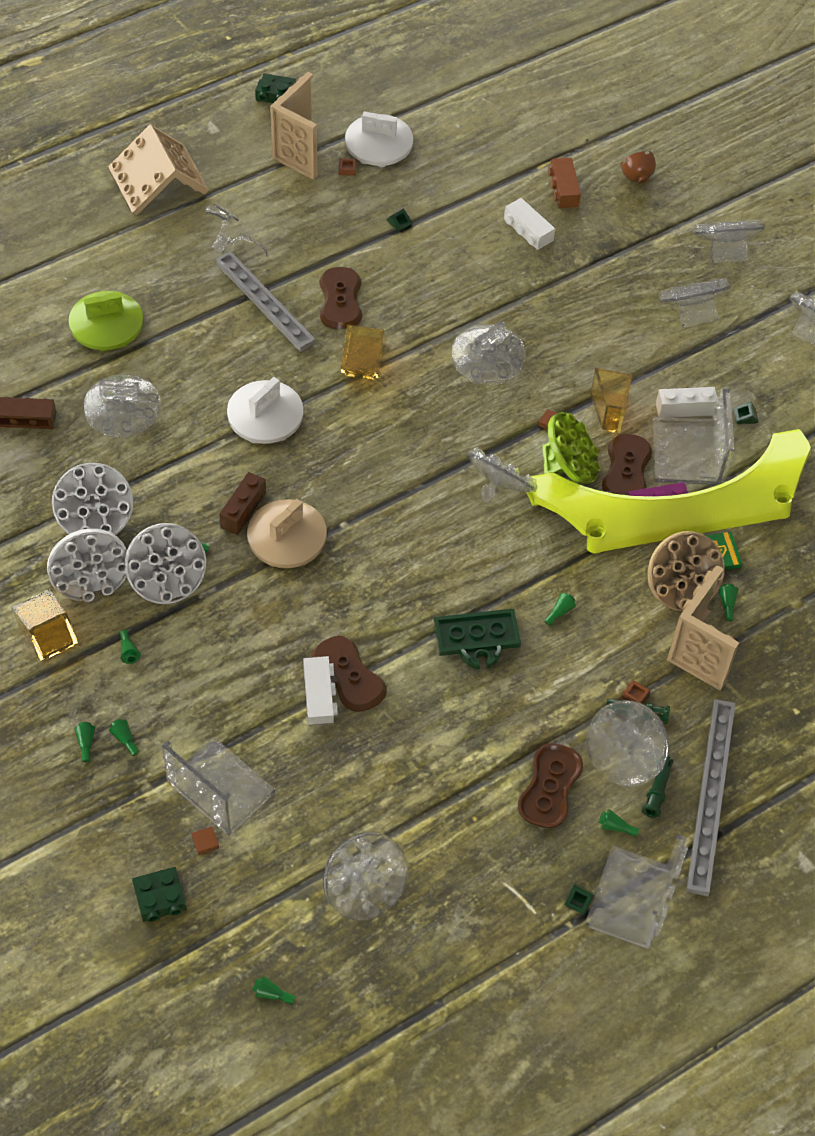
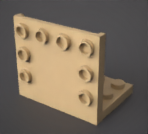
M307 72L270 106L272 158L314 180L318 176L317 124L311 121V79L313 74Z
M151 124L108 166L129 208L135 215H138L174 178L179 179L183 185H189L195 192L199 191L205 195L209 191L184 144Z
M716 565L713 571L709 570L706 573L703 585L696 587L693 599H688L682 609L684 611L679 617L667 660L721 691L726 683L739 642L733 637L718 631L714 626L704 623L711 612L707 608L715 583L724 571L723 568Z

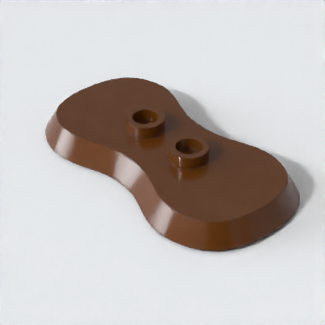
M334 267L326 270L319 281L325 296L324 305L320 311L322 323L334 329H348L357 326L362 319V311L357 303V293L361 287L360 276L353 269L347 267Z
M621 434L614 437L608 445L611 465L602 481L603 492L628 495V491L646 489L644 469L652 457L650 444L643 437L632 434Z
M344 636L330 637L320 642L312 650L311 658L329 656V664L333 663L334 676H330V679L335 683L342 704L348 709L356 712L366 711L377 706L385 698L387 693L385 682L381 677L365 667L360 659L355 643Z
M547 743L542 745L534 755L533 779L519 797L518 811L520 816L530 824L542 828H555L562 824L567 817L568 792L571 785L582 773L583 761L580 754L574 749L562 744Z

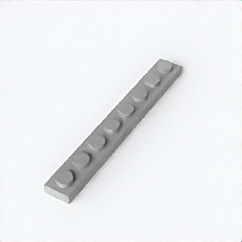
M231 251L216 258V264L300 352L315 344V338Z

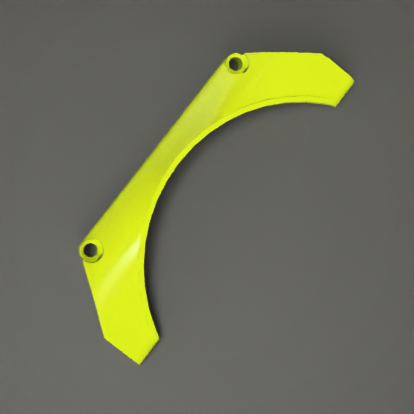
M800 429L773 433L770 445L765 453L748 470L725 483L688 494L658 497L619 495L579 485L555 473L524 477V487L532 506H543L565 518L582 535L587 536V550L591 553H600L663 541L669 536L683 531H693L701 534L788 518L791 513L792 498L795 496L801 474L811 454V446Z

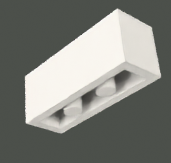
M522 198L505 206V222L510 224L519 235H522L530 245L539 250L554 241L555 228Z
M715 387L659 389L656 407L659 418L714 416L718 400Z
M329 656L303 658L308 725L334 723V715H337V702H332V696L336 695L335 683H331L330 676H334L333 663L329 664Z

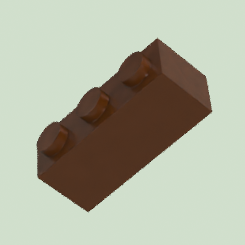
M0 397V427L54 429L56 417L54 399Z
M250 472L246 474L219 514L220 528L236 535L240 533L266 494V479Z

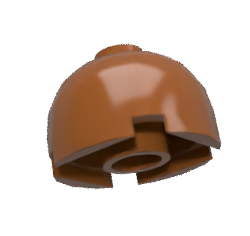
M641 151L628 156L626 162L623 164L622 161L620 166L627 179L633 182L645 183L655 172L656 161L651 151H649V154Z

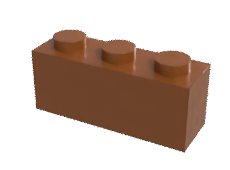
M572 157L551 159V166H548V176L551 177V189H554V201H557L558 208L579 207L581 193Z

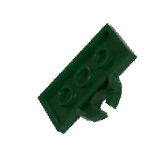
M514 609L439 616L433 619L439 656L460 654L462 660L468 666L475 669H480V661L477 659L479 656L487 658L486 667L488 669L497 663L500 658L501 649L521 647Z

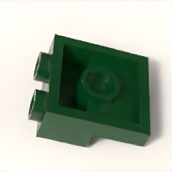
M264 73L255 89L256 101L274 103L290 86L296 83V79Z
M176 867L132 878L143 922H154L163 916H175L187 910Z

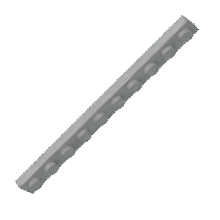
M715 699L713 703L686 892L708 896L710 892L735 703Z

